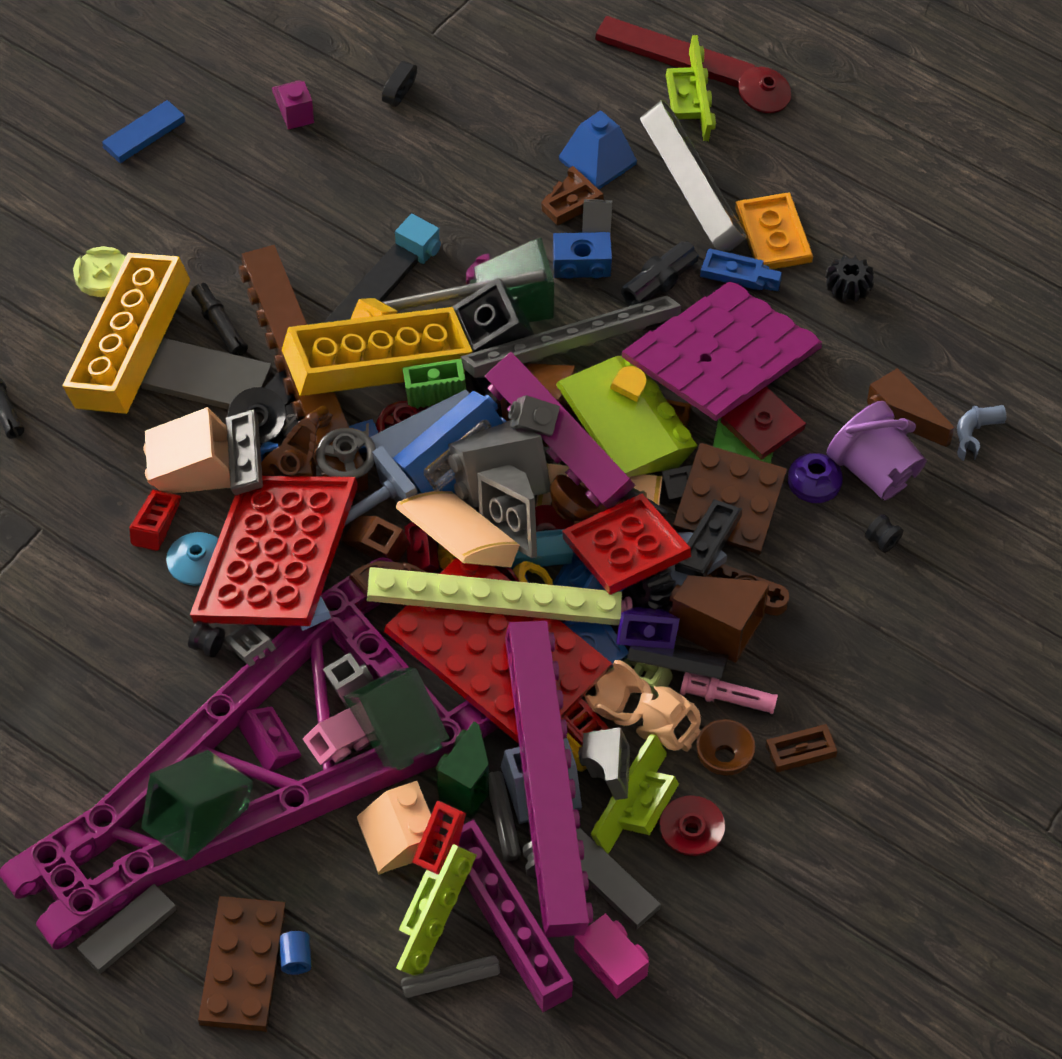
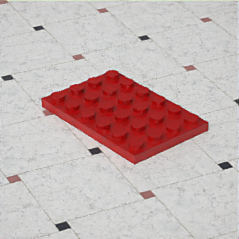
M262 476V488L235 495L190 613L193 623L201 621L220 624L310 626L358 488L356 478Z
M457 557L440 573L511 581L494 566L463 563ZM406 605L385 626L384 630L386 634L518 744L505 640L509 622L547 621L549 633H554L555 650L552 652V659L557 661L559 666V679L555 681L557 690H561L563 695V708L560 710L561 719L598 682L612 664L557 619Z

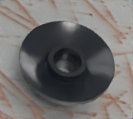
M253 387L242 391L231 402L227 417L254 409L257 415L264 416V420L259 423L260 445L272 441L281 433L286 423L287 413L284 402L278 394L267 388Z

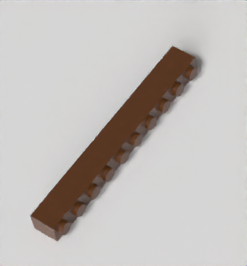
M275 245L242 253V266L238 267L242 282H248L250 287L247 288L251 305L256 304L258 307L256 316L260 327H266L265 339L269 350H275L274 361L277 371L279 373L284 371L286 376L283 379V384L287 395H293L295 400L292 402L296 418H305L320 406H326L329 413L333 415L329 425L317 429L316 447L313 458L316 466H319L316 460V450L320 440L333 430L349 428L335 392L299 395L282 352V347L288 327L307 325ZM357 451L353 460L356 469L364 464L359 451ZM325 455L327 463L332 468L346 472L344 463L339 461L337 457ZM324 472L320 473L322 477H329ZM366 473L364 476L356 479L358 483L356 493L368 490V473Z

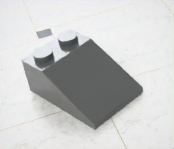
M509 464L477 473L479 513L520 545L518 551L531 558L537 557L535 497L526 473Z

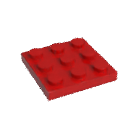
M643 493L562 530L564 541L609 595L691 557V548Z

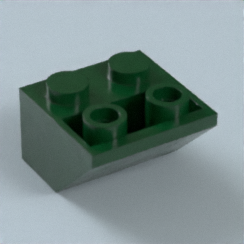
M473 722L467 731L463 729L459 733L453 750L449 755L444 754L436 767V771H438L439 801L465 812L466 816L472 819L489 796V763L480 725L476 722Z

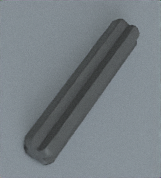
M500 771L490 772L489 797L503 858L507 862L520 859L521 850L504 776Z
M492 955L409 976L401 980L403 994L405 997L410 998L495 976L500 973V965L497 957Z

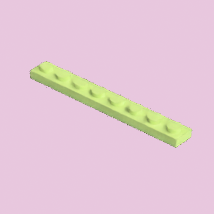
M370 567L367 601L608 625H619L621 618L622 592L609 595L606 590L375 567Z

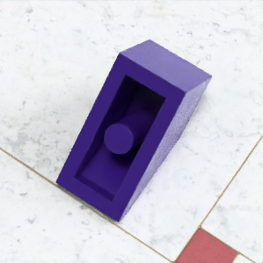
M631 608L621 613L616 643L618 645L674 649L680 618L663 609Z

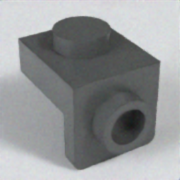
M527 395L520 397L512 403L508 417L512 419L510 428H523L548 437L552 436L560 406Z

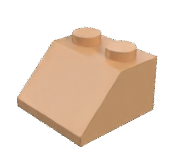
M417 781L384 792L357 816L358 824L378 874L411 864L431 817ZM439 840L437 841V847H440Z

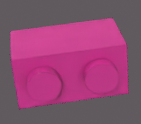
M606 913L589 925L584 935L574 937V951L616 999L648 976L649 957L640 945H634L627 938V932L622 924L617 920L613 922Z

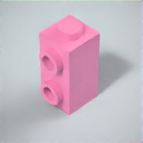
M361 702L318 723L303 740L320 765L332 759L337 763L351 753V749L354 748L356 752H359L371 744L372 740L370 737L379 727Z

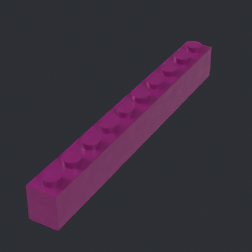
M547 621L509 622L505 640L543 932L547 938L584 935L588 924L593 922V909L591 902L586 903L585 897L589 881L587 871H582L580 861L584 859V845L582 840L577 839L576 829L580 827V816L578 809H573L572 799H575L576 788L574 779H569L568 769L571 768L570 749H565L564 739L567 738V723L565 719L560 717V710L563 708V695L561 690H557L555 681L559 679L558 662L552 659V652L555 650V637L553 632L549 633Z

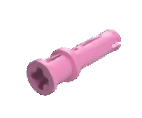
M688 672L684 674L680 690L681 695L688 693L704 697L707 702H714V699L769 712L770 714L774 713L778 697L777 694L774 695L720 681L717 678Z

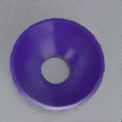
M820 453L804 454L792 463L788 472V485L793 494L803 501L810 503L827 502L837 496L841 489L842 471L840 466L827 455ZM811 464H820L826 471L822 474H813L809 471L808 467Z

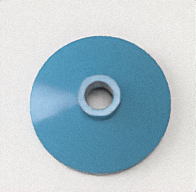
M194 532L177 539L167 553L166 561L170 574L183 584L201 585L219 538L204 532ZM195 552H201L198 555H193Z

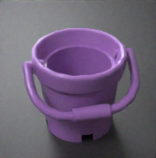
M877 401L857 413L841 428L830 442L826 453L837 465L846 466L881 499L888 500L907 486L905 482L911 475L916 478L924 468L927 460L906 436V434L915 430V423L905 418L894 420V413L885 401Z

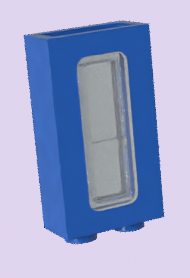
M472 391L393 458L414 484L417 494L432 491H452L456 494L454 490V484L456 483L455 474L448 461L450 456L448 444L507 422L504 418L499 417L496 412L498 406L489 395L483 396Z

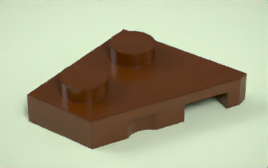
M574 166L567 170V178L563 182L558 181L553 187L552 193L548 194L541 202L542 211L557 226L582 214L584 199L604 200L603 193Z

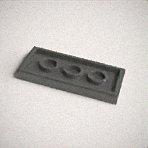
M163 338L141 383L142 389L229 409L233 399L242 391L253 387L265 388L272 371V364Z

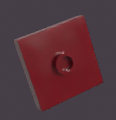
M764 387L721 417V423L760 460L802 432L806 426V423L767 387Z

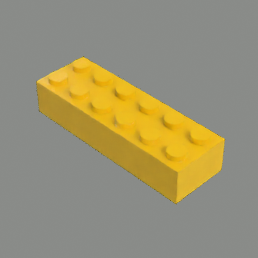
M139 253L127 254L62 386L75 409L128 413L190 282L180 257Z
M453 307L288 327L282 347V352L300 396L405 382L402 367L461 359V356L473 352Z

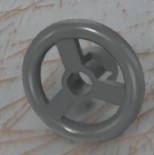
M339 428L329 432L320 440L316 450V460L320 469L329 477H355L357 479L364 476L373 467L375 461L372 451L376 447L366 433L354 428ZM365 445L367 459L361 467L356 469L353 461L355 454ZM325 455L337 457L339 461L344 463L346 472L332 468L327 463Z

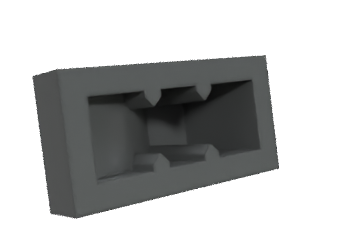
M621 727L583 733V747H579L578 751L581 765L586 766L592 778L599 777L606 781L615 800L628 798L630 745Z

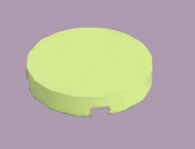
M105 246L86 251V255L82 258L80 256L76 260L73 268L76 285L82 292L90 296L106 297L126 255H122L116 248Z

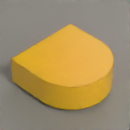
M623 367L614 378L610 389L637 402L644 391L646 376L637 367Z

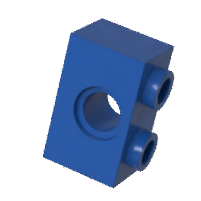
M610 232L553 233L554 278L611 277L612 253Z

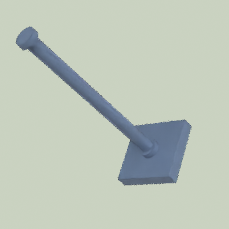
M383 446L372 451L379 480L383 487L352 506L345 525L389 497L398 503L408 497L417 495L414 484Z

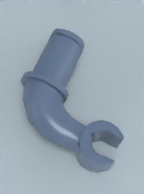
M1004 405L986 408L973 406L971 410L967 411L959 419L957 434L960 444L957 455L962 461L965 459L967 448L973 452L974 460L978 455L980 443L976 438L972 437L974 429H980L984 425L1005 423L1006 410Z

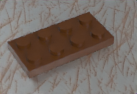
M219 896L198 1018L200 1026L267 1032L280 951V936L283 932L286 912L285 902Z

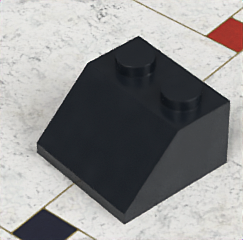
M499 277L452 306L473 351L472 353L534 335L525 313Z

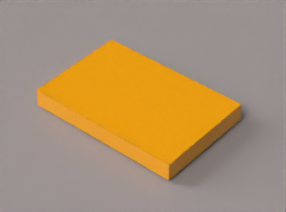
M790 192L736 201L735 209L741 226L747 235L746 240L754 259L763 260V264L769 266V269L812 263L813 254Z

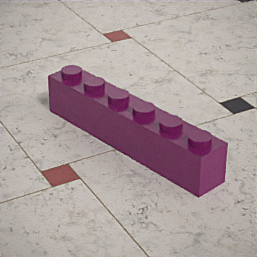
M512 352L508 353L485 375L491 383L487 388L499 401L504 397L512 405L518 398L527 395L560 406L553 435L549 437L542 434L539 435L549 445V448L546 450L549 456L557 464L563 461L569 467L565 473L577 486L581 482L586 485L589 491L585 495L597 507L601 504L607 509L613 507L636 486Z
M472 820L464 824L459 847L477 855L464 883L541 1011L545 1012L572 997L573 980L476 822Z

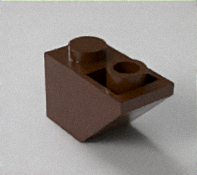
M359 516L356 518L342 540L344 544L375 560L378 558H388L397 563L410 544L402 528L377 516Z

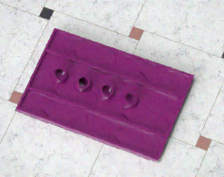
M728 282L708 297L705 296L680 315L672 317L653 332L649 331L622 351V358L717 421L821 349L822 341L811 331L794 324L788 316L773 310L765 301L750 295L744 287Z

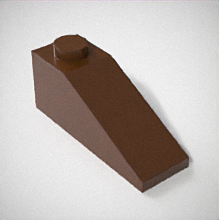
M898 368L870 384L867 397L868 405L877 401H885L894 413V420L905 418L915 423L916 428L911 433L944 447L951 444L955 427Z

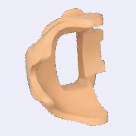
M615 660L613 663L614 669L606 672L595 684L596 694L594 696L584 695L594 712L614 721L617 725L629 726L643 718L641 701L655 700L657 697L651 694L648 682L640 679L633 668L623 661ZM642 693L634 713H623L630 694Z
M654 686L659 696L655 700L641 701L643 726H639L636 729L637 734L647 740L650 734L657 735L661 744L667 749L673 751L682 749L688 752L692 747L691 744L695 739H698L701 732L699 729L701 723L699 710L694 703H690L684 696L672 688ZM687 715L691 725L677 740L674 728Z

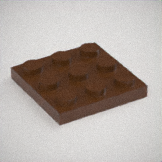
M700 443L673 523V528L683 532L694 533L715 499L742 508V517L725 544L760 555L787 468Z

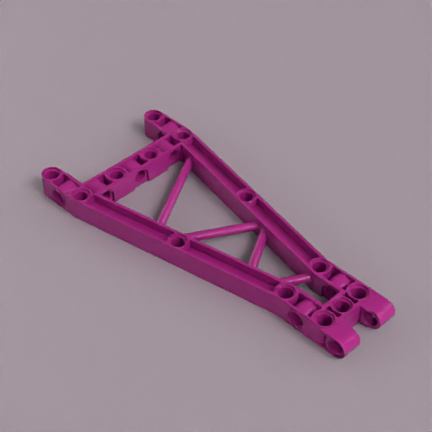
M378 558V559L372 561L371 563L377 562V561H385V562H393V561H392L391 559H388V558ZM348 576L321 594L328 610L332 608L338 609L329 611L330 619L303 631L300 626H287L272 640L276 647L275 650L270 652L266 648L263 650L266 655L262 659L257 656L252 658L255 662L254 665L250 667L246 664L94 807L10 859L1 867L0 877L16 899L35 895L46 888L55 902L49 905L47 911L39 917L36 926L54 950L62 949L122 910L153 884L158 887L437 766L441 757L444 754L449 755L453 750L459 733L463 729L467 731L473 722L480 725L483 739L499 727L467 700L448 712L364 616L379 606L381 602L367 601V597ZM331 638L345 654L351 653L359 666L362 664L366 665L374 679L370 682L371 685L412 731L407 735L335 765L332 759L322 764L323 771L300 781L213 750L238 726L246 710L259 707L310 657L318 723L330 718L326 676L323 670L325 667L322 646ZM366 651H375L372 654L364 653ZM404 694H411V695H413V696L407 697V698L402 697V695H404ZM221 712L227 713L224 716H216L218 713ZM442 738L451 739V741L449 742H442L439 740ZM203 759L281 789L199 823L195 766ZM181 779L183 780L185 830L160 841L129 830ZM294 802H300V803H302V804H301L300 806H298V807H290V806H289L291 803H294ZM103 822H111L108 826L105 827L98 826L100 823ZM117 840L141 848L121 857L113 863L112 868L93 880L91 878L87 880L78 868L109 848ZM47 858H55L50 863H42ZM138 869H148L143 874H134ZM66 881L73 882L68 887H60V885ZM84 905L91 906V908L87 911H78V909Z

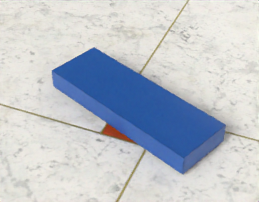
M166 100L103 140V148L119 163H122L184 123L185 116Z

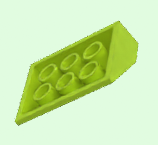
M615 356L558 381L556 386L588 434L628 477L679 468L698 446L691 437L690 431L676 415L674 408L667 402L659 390L657 383L646 373H644L646 385L637 402L610 389L620 369L626 366H634L622 358V356Z

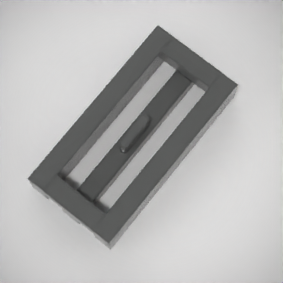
M243 624L224 638L228 646L250 667L255 664L252 658L257 656L262 659L266 656L263 650L267 648L272 652L276 649L270 638L253 624ZM249 631L260 643L254 644L245 633ZM239 638V640L250 650L246 651L235 640Z

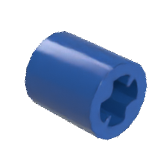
M290 931L280 936L281 970L284 973L292 975L303 974L311 969L310 935L308 933Z

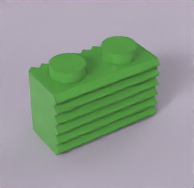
M462 359L402 367L408 405L411 407L413 406L417 409L419 407L424 408L425 406L430 407L432 404L435 405L466 390Z

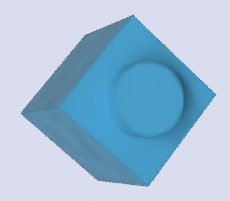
M411 213L396 229L395 243L417 255L418 262L424 264L431 256H435L440 249L439 228Z

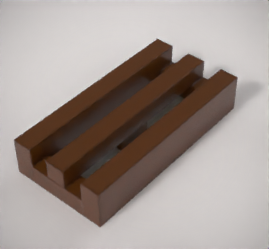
M827 724L767 739L765 745L767 751L770 752L771 762H774L776 773L837 756V748ZM824 737V740L812 743H803L796 745V747L777 751V749L781 747Z

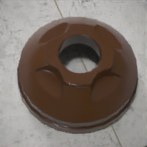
M561 474L557 475L550 484L551 506L564 520L571 522L583 521L600 512V507H597L585 495L588 490L581 484L577 486L570 477Z
M727 719L717 720L706 725L701 730L696 745L697 754L703 766L715 774L724 776L738 774L745 770L754 757L756 747L754 737L747 727L739 722ZM720 749H728L733 753L734 758L730 762H721L716 758L715 753Z

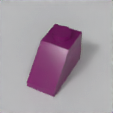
M295 81L272 87V92L288 130L314 123L313 103L304 81Z

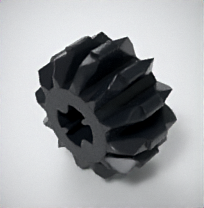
M843 255L841 260L834 259L826 271L827 290L832 291L833 298L842 297L844 303L847 299H852L855 303L859 300V297L866 299L869 291L874 286L873 267L868 266L867 259L859 261L856 255L852 259H849L846 255Z
M664 569L626 587L631 592V599L636 600L637 607L661 609L672 603L670 596L674 589L673 584L676 582L671 577L672 570Z

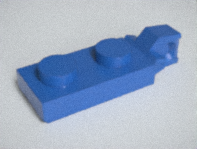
M708 249L701 268L700 277L725 283L732 282L751 289L763 290L764 288L766 290L778 291L782 281V272L769 269V266L763 264V260Z

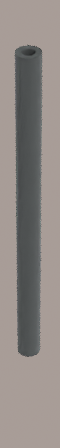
M541 269L502 277L501 279L507 288L546 281L547 275L546 271ZM495 279L398 298L382 303L398 311L467 297Z

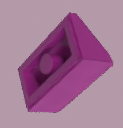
M273 707L246 710L238 726L264 769L275 771L301 757L300 751Z

